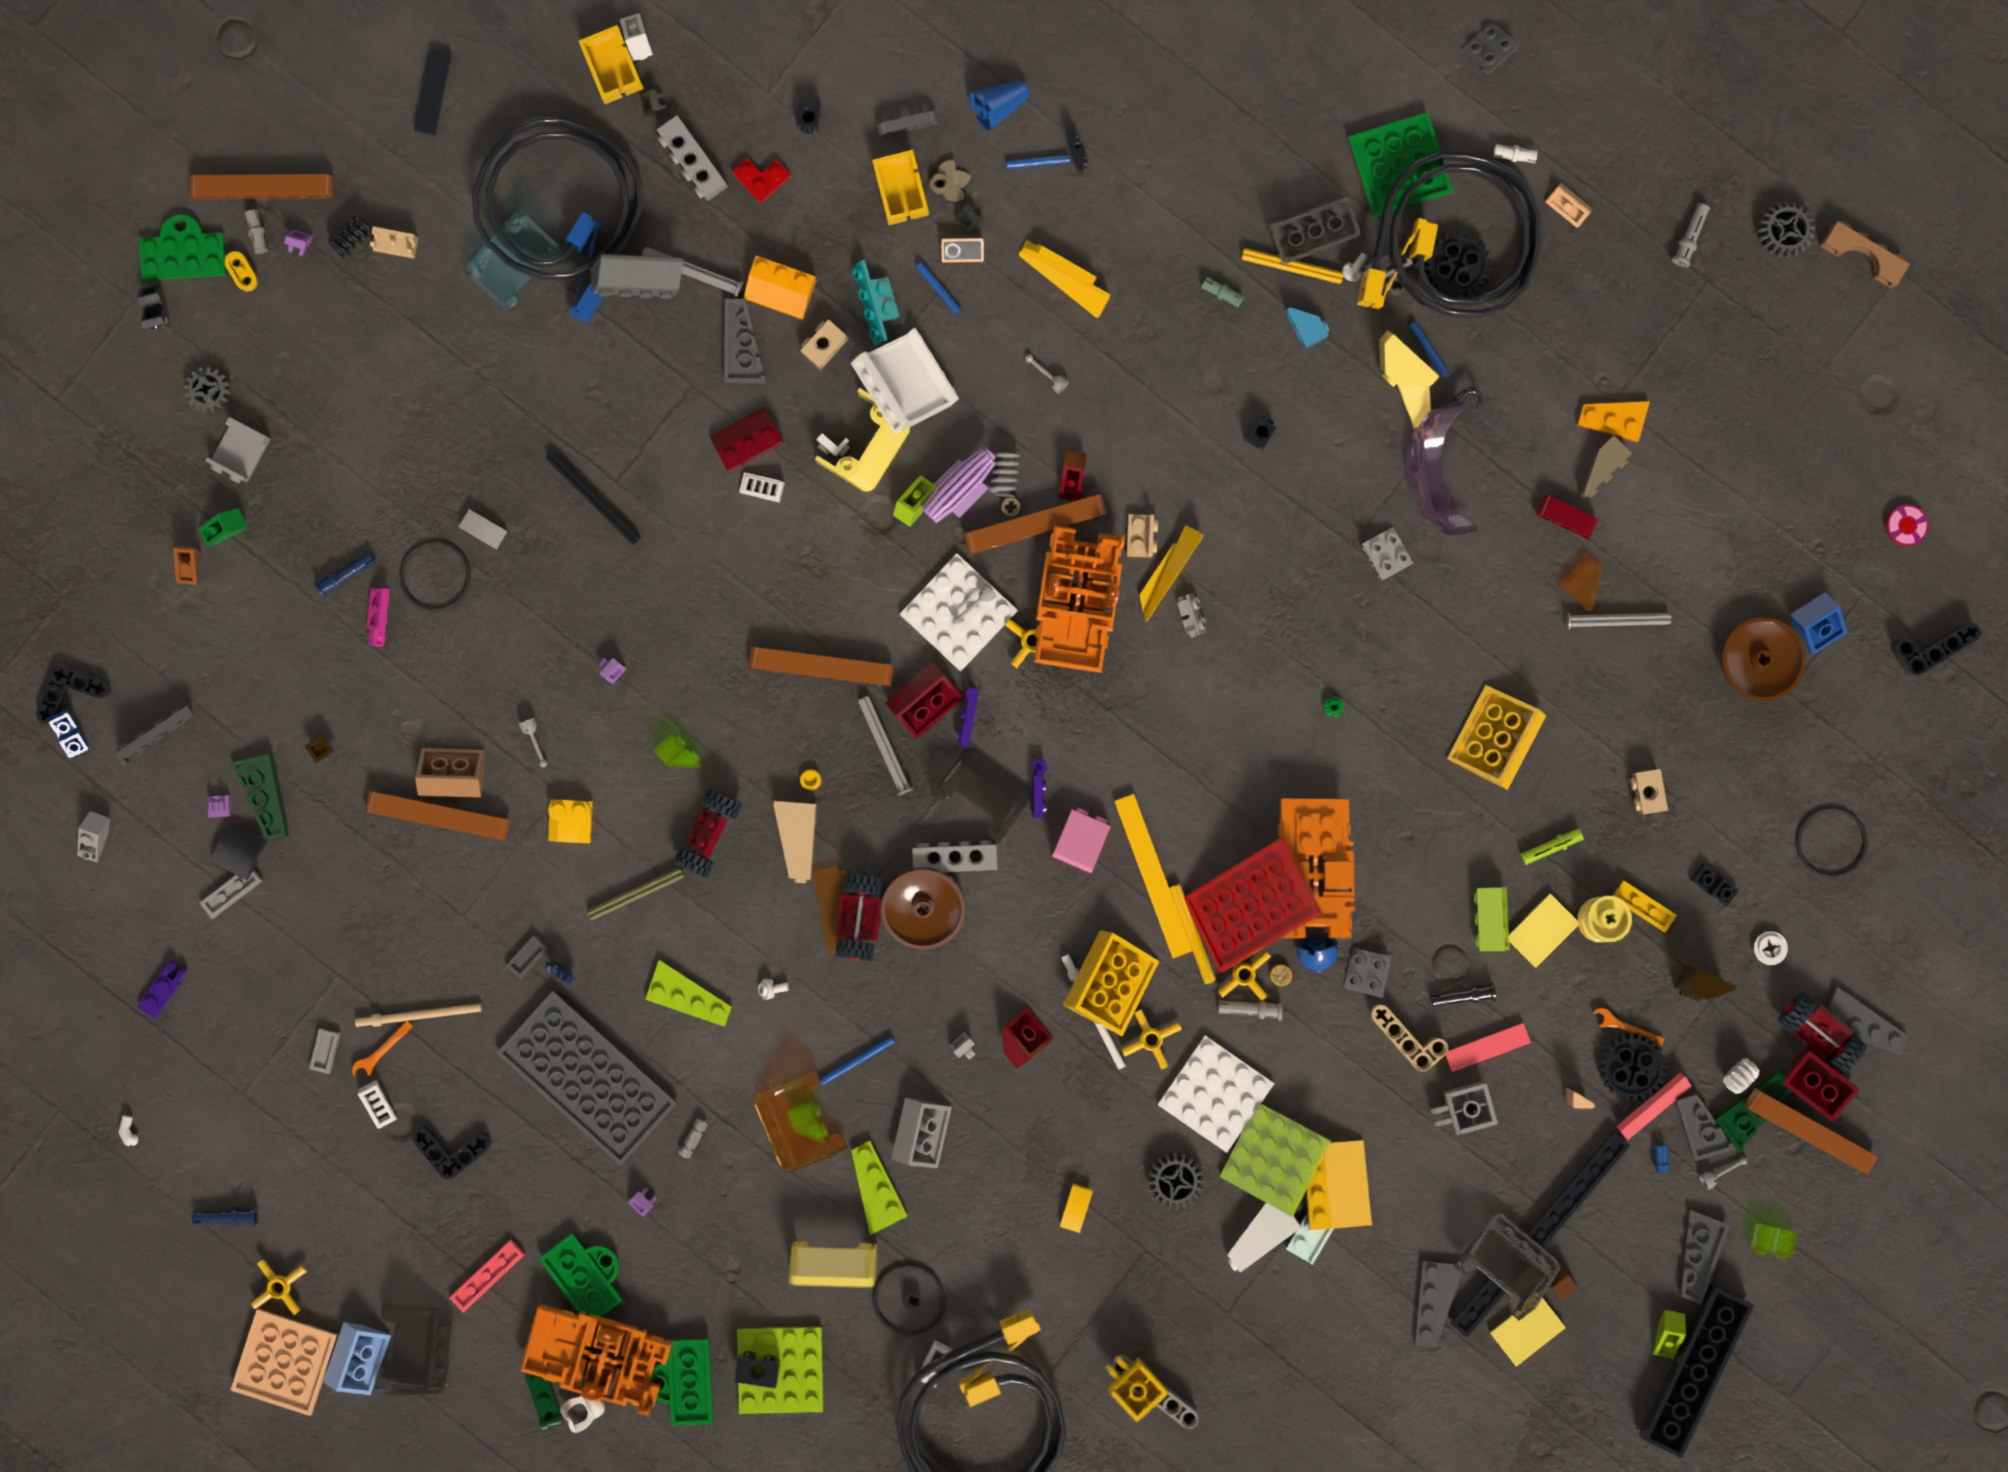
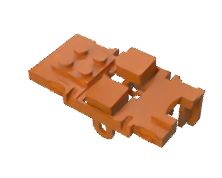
M1054 526L1053 534L1050 537V552L1045 553L1046 561H1044L1037 607L1038 614L1036 616L1039 625H1037L1036 631L1037 641L1033 663L1102 673L1105 649H1107L1109 638L1107 633L1113 630L1122 563H1118V558L1121 557V550L1124 548L1125 535L1112 536L1099 533L1097 544L1074 541L1076 533L1074 528ZM1074 570L1079 571L1077 588H1071L1072 576L1061 574L1074 575ZM1047 571H1049V572H1055V573H1061V574H1054V573H1052V574H1046V573H1047ZM1083 572H1088V578L1115 582V585L1114 583L1092 580L1086 581L1084 589H1082ZM1070 594H1076L1073 611H1068L1069 606L1042 602L1044 600L1067 604L1070 601ZM1083 595V597H1082V604H1081L1082 607L1092 608V609H1098V610H1104V611H1105V610H1109L1110 607H1112V608H1111V613L1102 612V611H1096V610H1089V609H1083V612H1082V613H1079V612H1078V608H1079V605H1080V596Z
M1280 799L1278 837L1286 839L1296 860H1309V856H1314V873H1309V862L1297 863L1308 885L1309 880H1314V897L1323 913L1282 938H1305V926L1325 927L1323 928V933H1328L1329 938H1351L1352 917L1350 915L1351 911H1355V907H1352V902H1354V851H1352V846H1354V842H1350L1349 799ZM1318 856H1322L1323 860L1349 861L1325 862L1324 873H1318ZM1324 879L1325 890L1349 889V892H1323V897H1319L1318 880Z
M539 1303L520 1371L543 1377V1379L548 1381L560 1382V1388L581 1393V1396L589 1401H600L602 1399L622 1406H626L627 1402L633 1403L632 1405L638 1406L636 1412L649 1415L655 1406L660 1389L659 1384L650 1382L656 1361L666 1365L673 1341H665L664 1338L654 1335L651 1337V1335L647 1334L648 1330L639 1331L638 1327L593 1314L587 1316L584 1315L585 1312L581 1311L580 1314L575 1315L574 1312ZM597 1322H600L594 1347L603 1350L601 1355L593 1354L585 1349V1346H591ZM628 1330L621 1356H625V1360H613L607 1357L608 1351L615 1353V1356L618 1355L625 1332ZM583 1354H586L591 1358V1360L587 1367L585 1379L583 1382L584 1387L582 1388L579 1386L587 1361L586 1359H582ZM621 1364L623 1365L622 1370L617 1369L610 1395H607L611 1387L616 1365Z

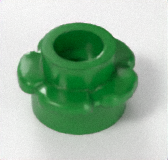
M1334 696L1324 702V711L1328 716L1338 717L1344 711V703L1341 702L1339 697Z

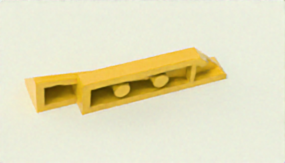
M1026 240L1019 256L1093 316L1098 318L1111 295L1094 286L1097 277L1044 246L1035 245Z
M1185 525L1177 544L1174 543L1140 593V602L1146 622L1196 549L1204 534Z

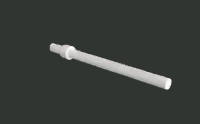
M1069 954L1061 957L1068 970L1067 975L1070 981L1074 982L1079 969L1075 968ZM1095 1023L1118 1070L1122 1069L1126 1065L1107 1028Z

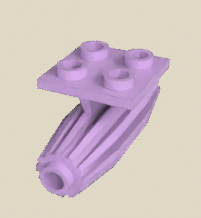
M980 449L963 462L958 459L934 483L937 487L922 507V510L935 523H938L952 512L960 518L989 489L983 481L996 464L993 461L996 457L988 449L985 451Z

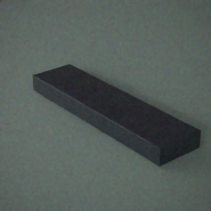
M430 49L414 128L415 132L436 136L452 54L449 52Z

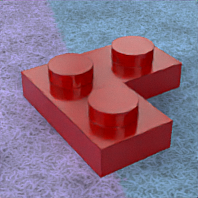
M748 158L732 171V174L760 204L791 177L777 159L762 173L759 172Z

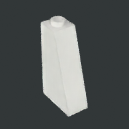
M1266 1203L1228 1253L1230 1258L1228 1263L1234 1271L1237 1269L1239 1272L1244 1271L1302 1227L1294 1215L1293 1217Z

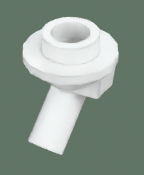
M1361 253L1354 264L1348 262L1342 267L1345 279L1357 282L1363 273L1360 269L1368 259L1367 255Z
M763 979L758 986L759 995L764 1000L774 998V993L789 991L788 983L773 985V981L770 979Z

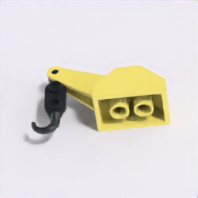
M1387 330L1379 339L1380 369L1384 372L1382 377L1393 387L1397 384L1420 443L1424 445L1429 444L1433 439V433L1443 431L1461 412L1465 398L1468 395H1476L1478 398L1476 408L1481 406L1483 396L1480 390L1475 387H1467L1460 391V393L1447 398L1431 415L1429 386L1437 380L1439 375L1390 331Z

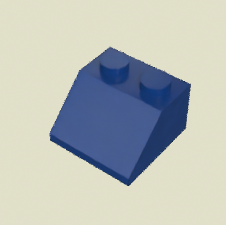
M1826 592L1790 614L1795 630L1812 655L1848 633L1840 606Z

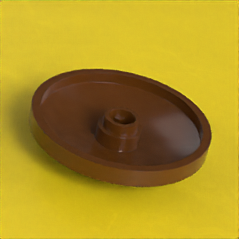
M1755 618L1741 623L1727 636L1721 651V668L1729 686L1742 697L1758 702L1777 700L1789 694L1799 684L1806 665L1804 646L1797 633L1784 622L1773 618Z
M928 867L909 869L896 876L885 889L881 904L882 920L889 934L899 943L920 950L937 948L950 941L960 930L965 917L964 896L955 880L940 870Z

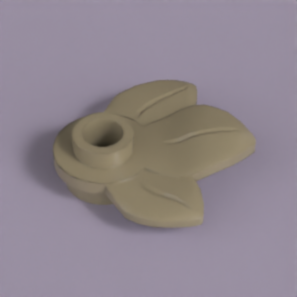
M949 160L942 163L938 173L931 177L930 188L934 193L943 194L947 200L957 202L965 198L961 189L967 185L971 176L964 171L955 170V161ZM941 180L944 182V185L938 187L936 182Z

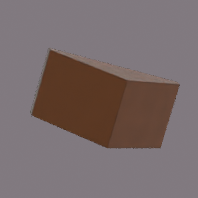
M1550 1255L1535 1267L1561 1301L1578 1289L1569 1274L1553 1255Z

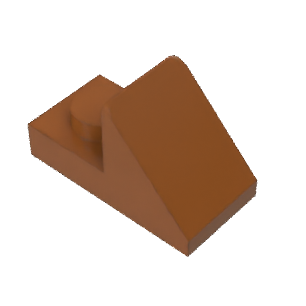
M173 546L176 583L197 585L199 582L198 561L201 557V552L194 547Z

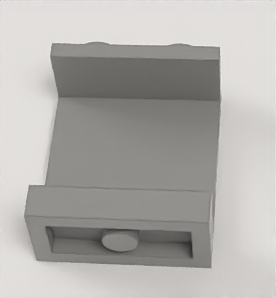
M229 417L225 423L229 427L212 459L207 458L206 462L211 464L210 469L220 474L222 471L228 473L229 479L240 483L241 480L247 483L271 439Z

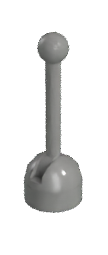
M1031 354L1025 356L1026 362H1031L1051 379V387L1057 394H1060L1069 383L1066 378L1052 376L1033 359Z
M987 584L983 585L978 593L979 598L959 616H955L953 623L959 624L961 619L981 601L990 602L997 595Z
M535 718L518 723L521 731L530 735L540 759L539 765L546 767L548 764L547 760L543 758L534 736L537 728Z
M1740 1157L1738 1162L1716 1174L1709 1171L1699 1175L1700 1181L1707 1190H1710L1717 1184L1718 1177L1741 1164H1747L1748 1160L1746 1157Z

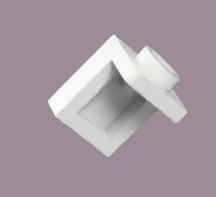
M824 434L817 438L818 443H820L818 448L826 455L830 452L836 458L839 455L843 457L850 449L848 446L850 441L847 438L838 447Z

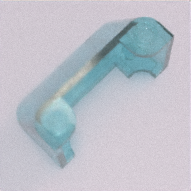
M520 210L513 213L501 226L504 236L525 255L536 259H550L561 254L559 251L562 248ZM496 233L490 238L511 259L536 270L539 269V267L525 264L517 259L500 243ZM485 245L463 270L468 277L505 310L516 305L519 300L517 292L531 277L507 266Z

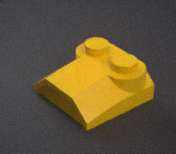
M550 799L548 808V841L591 843L593 801Z

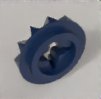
M546 961L544 968L547 972L564 982L573 983L575 980L573 972L557 962Z

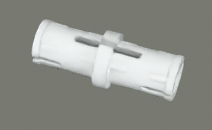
M1496 144L1493 157L1509 159L1512 162L1524 161L1535 164L1538 150L1519 148L1518 145L1512 147Z

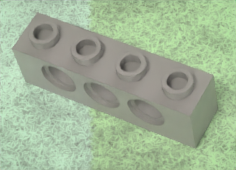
M675 116L657 129L660 135L657 139L664 148L668 146L672 153L669 156L676 165L680 163L684 168L681 171L688 182L690 180L694 182L696 187L693 189L700 199L704 197L709 201L727 188L723 178L678 116ZM676 139L684 140L681 147L673 146V142ZM690 155L696 157L693 164L685 163V159ZM701 172L708 173V178L705 181L697 179Z
M992 840L979 841L980 845H971V841L959 842V846H950V842L938 843V847H929V843L917 844V848H912L913 868L928 867L942 872L997 870V846L992 844ZM979 850L982 853V859L978 862L972 861L970 859L971 851ZM958 851L961 854V860L957 863L951 862L949 859L950 852ZM937 852L940 855V861L936 864L930 863L928 860L929 853Z

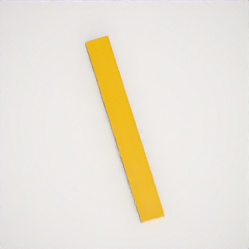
M1132 794L1114 801L1172 958L1191 952L1189 940L1135 795Z

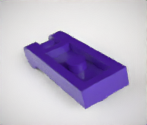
M974 688L966 691V698L969 700L967 709L963 708L961 720L965 722L963 729H959L957 741H960V746L969 747L976 711L978 692Z

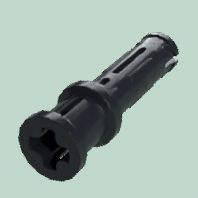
M1493 982L1479 987L1472 985L1470 989L1431 994L1433 1008L1464 1002L1478 1004L1479 1001H1496Z

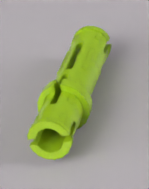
M1576 828L1564 835L1559 834L1555 839L1520 854L1525 865H1528L1561 849L1564 851L1568 846L1584 840L1580 829Z

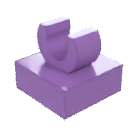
M292 229L285 237V244L289 245L288 251L292 253L295 247H298L300 249L299 255L302 256L306 252V248L312 243L313 235Z
M603 657L598 663L603 668L599 674L612 684L626 670L614 658L609 662Z
M230 795L207 797L208 818L231 816Z
M647 1188L641 1193L638 1191L628 1202L642 1217L654 1206L653 1203L656 1200L655 1196L651 1200L645 1198V1194L648 1191Z

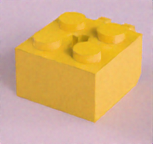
M1118 1355L1115 1358L1116 1362L1123 1367L1124 1371L1119 1375L1112 1365L1108 1364L1105 1367L1115 1378L1107 1386L1108 1391L1138 1422L1168 1394V1390L1139 1357L1131 1365H1128ZM1141 1386L1142 1392L1134 1393V1387Z

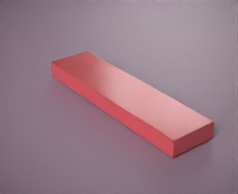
M1520 1023L1448 1050L1445 1056L1451 1072L1531 1042L1524 1023Z
M1679 1073L1618 1124L1617 1128L1622 1135L1629 1140L1692 1087L1687 1078L1682 1073Z
M510 1239L449 1298L464 1313L518 1262L525 1253Z

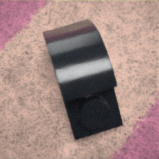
M160 285L140 289L137 299L143 312L141 319L143 329H156L163 324L169 323V313Z

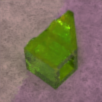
M671 734L653 750L666 766L699 768L701 766L699 763L701 758L694 750L689 752L685 747L686 741L679 734L677 736Z
M814 1100L787 1110L795 1132L820 1144L828 1140V1129L820 1120L822 1113L819 1105H815Z

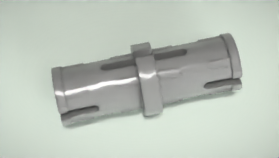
M258 210L246 211L244 214L249 228L247 232L248 236H251L254 253H265L268 251L264 238L265 230L261 226Z

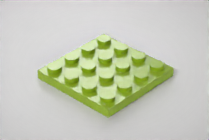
M1259 1103L1254 1114L1244 1127L1220 1177L1293 1217L1331 1141Z
M822 1326L737 1329L738 1356L740 1353L743 1354L744 1351L755 1352L756 1356L764 1357L766 1354L775 1355L777 1359L781 1360L776 1389L738 1383L739 1414L823 1412ZM760 1364L753 1365L752 1368L755 1373L760 1374L764 1372Z

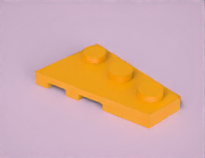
M1650 401L1584 404L1581 408L1577 426L1638 442Z

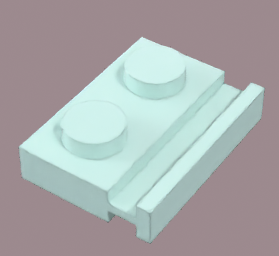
M1306 1213L1300 1223L1302 1227L1294 1233L1286 1249L1313 1265L1333 1229L1309 1230Z

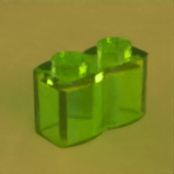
M1753 1222L1748 1247L1753 1249L1755 1254L1765 1256L1766 1252L1773 1253L1774 1258L1786 1260L1787 1257L1793 1258L1798 1233L1784 1228Z

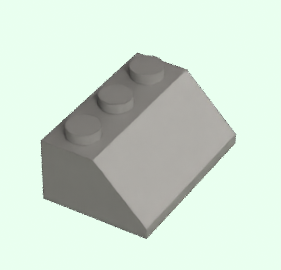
M905 1098L891 1159L910 1166L938 1168L952 1107L920 1099Z

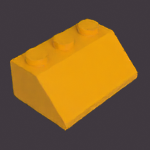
M756 256L749 273L744 299L803 320L817 280L813 275Z

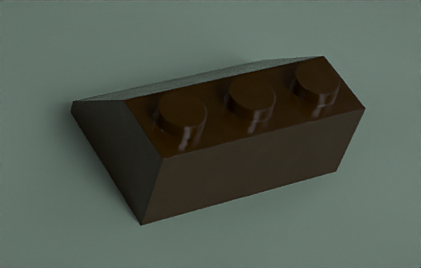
M1684 965L1674 988L1680 990L1679 995L1700 1002L1701 999L1710 1000L1735 991L1737 986L1699 968Z

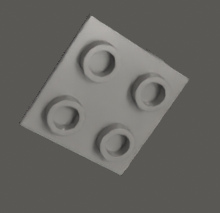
M1394 527L1362 544V550L1370 558L1368 561L1372 562L1373 565L1371 566L1375 567L1374 569L1378 574L1377 577L1381 578L1382 581L1413 564Z

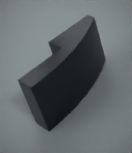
M1067 129L1068 150L1072 163L1078 174L1083 175L1084 169H1088V156H1084V150H1075L1080 145V135H1076V129Z
M1703 863L1690 879V881L1725 907L1730 904L1739 892L1730 882L1720 877Z

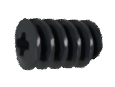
M352 214L351 217L354 222L346 220L345 223L348 228L340 226L339 229L342 234L334 232L336 240L327 239L329 245L344 260L343 253L350 256L349 247L356 250L357 247L354 242L362 244L363 241L360 236L368 238L369 235L366 230L372 232V227L361 216L357 217Z

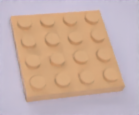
M257 1309L231 1391L311 1416L338 1334Z

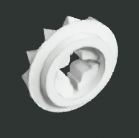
M1765 932L1759 935L1754 943V954L1764 964H1778L1787 955V942L1777 932ZM1768 941L1771 945H1778V947L1772 950V954L1769 951L1762 950L1768 947Z

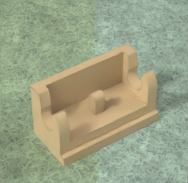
M378 227L372 228L374 238L373 241H370V246L373 248V251L415 258L418 238L414 234Z

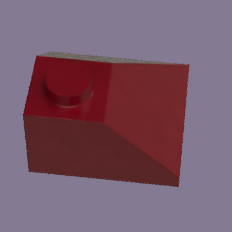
M1028 1006L1002 1028L1003 1053L1016 1069L1031 1060L1053 1040Z

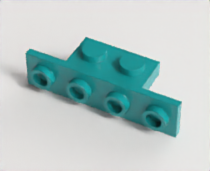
M861 260L852 266V274L857 283L858 295L862 301L864 316L870 329V337L873 340L874 346H879L888 340L883 321L894 320L900 316L889 278L884 277L870 280L865 260Z

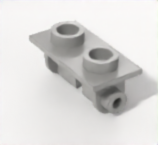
M1195 593L1179 597L1177 604L1181 617L1189 615V619L1183 620L1186 634H1189L1190 638L1206 634L1207 624L1204 617L1201 616L1199 610L1201 604L1198 597L1195 596Z

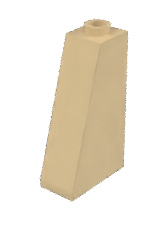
M774 801V810L789 878H793L794 883H806L807 880L812 879L817 804Z

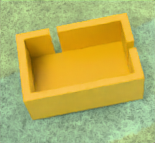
M617 25L579 40L581 49L605 104L623 98L621 93L625 92L627 96L644 89Z
M913 150L872 160L889 225L907 221V216H910L912 220L929 215Z

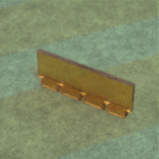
M838 867L813 871L828 954L836 951L837 939L852 940L835 936L840 896H851L850 893L843 892L841 885H844L847 870L838 871Z

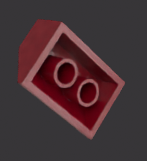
M765 407L709 436L728 473L784 444Z
M932 662L885 704L914 738L917 739L958 704L963 697Z
M1806 1046L1793 1060L1782 1081L1785 1086L1832 1122L1860 1090L1853 1082Z

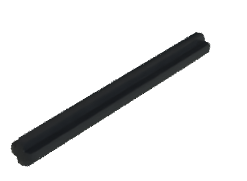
M551 452L547 456L546 460L632 545L640 541L641 537L555 452Z

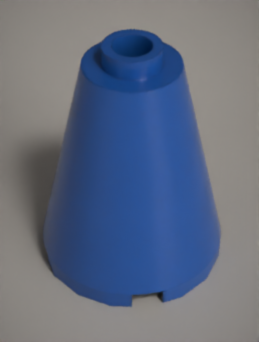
M1017 80L975 90L970 93L969 101L972 110H977L979 114L976 117L978 122L984 129L990 130L994 129L1028 99L1029 88L1026 83Z

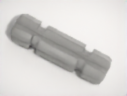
M698 1118L693 1125L695 1128L691 1129L684 1142L685 1146H682L679 1151L682 1157L687 1159L691 1157L693 1153L691 1150L695 1149L703 1135L701 1132L705 1131L708 1125L704 1120Z

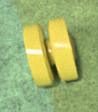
M1615 896L1591 898L1581 906L1578 913V926L1581 933L1593 942H1615L1620 940L1629 932L1632 924V914L1628 905L1622 899Z

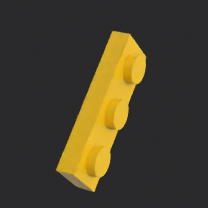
M1623 880L1613 896L1622 899L1628 905L1630 911L1665 933L1677 916Z

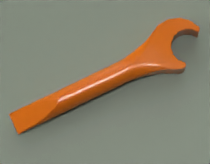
M1597 1008L1592 1012L1593 1014L1601 1013L1603 1016V1021L1598 1025L1599 1027H1613L1627 1033L1631 1032L1635 1036L1640 1033L1642 1039L1648 1036L1650 1042L1656 1041L1657 1045L1662 1046L1664 1038L1617 1019L1605 1008Z
M406 1021L373 1054L354 1063L352 1067L353 1075H357L359 1068L366 1069L367 1075H371L378 1060L413 1026Z

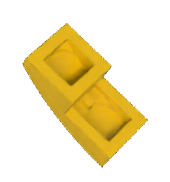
M1076 1184L1072 1185L1060 1227L1080 1233L1093 1189Z

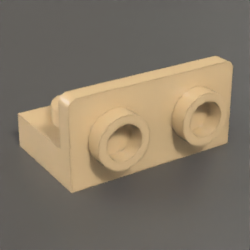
M1154 514L1128 515L1127 557L1152 558L1153 553H1157V540H1153L1154 532H1158V520L1154 519Z

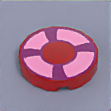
M1903 505L1889 513L1885 529L1893 543L1909 547L1918 544L1925 538L1929 522L1926 514L1920 508L1914 505Z

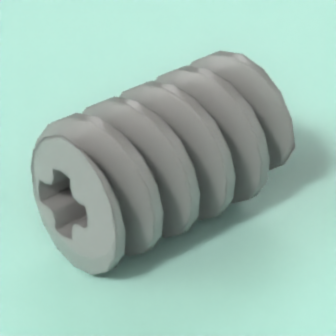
M1012 453L994 454L995 459L999 461L995 462L994 467L998 470L992 471V475L997 478L991 479L990 483L996 486L990 487L989 491L998 496L1014 498L1015 496L1009 492L1016 490V487L1011 485L1012 482H1017V479L1012 477V474L1018 473L1017 470L1013 469V466L1019 465V462L1015 461L1014 458L1020 457V455Z

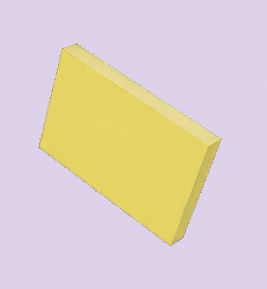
M1548 894L1509 933V942L1536 968L1578 926V921L1551 894Z
M1537 1294L1489 1333L1514 1365L1518 1366L1566 1327L1541 1295Z

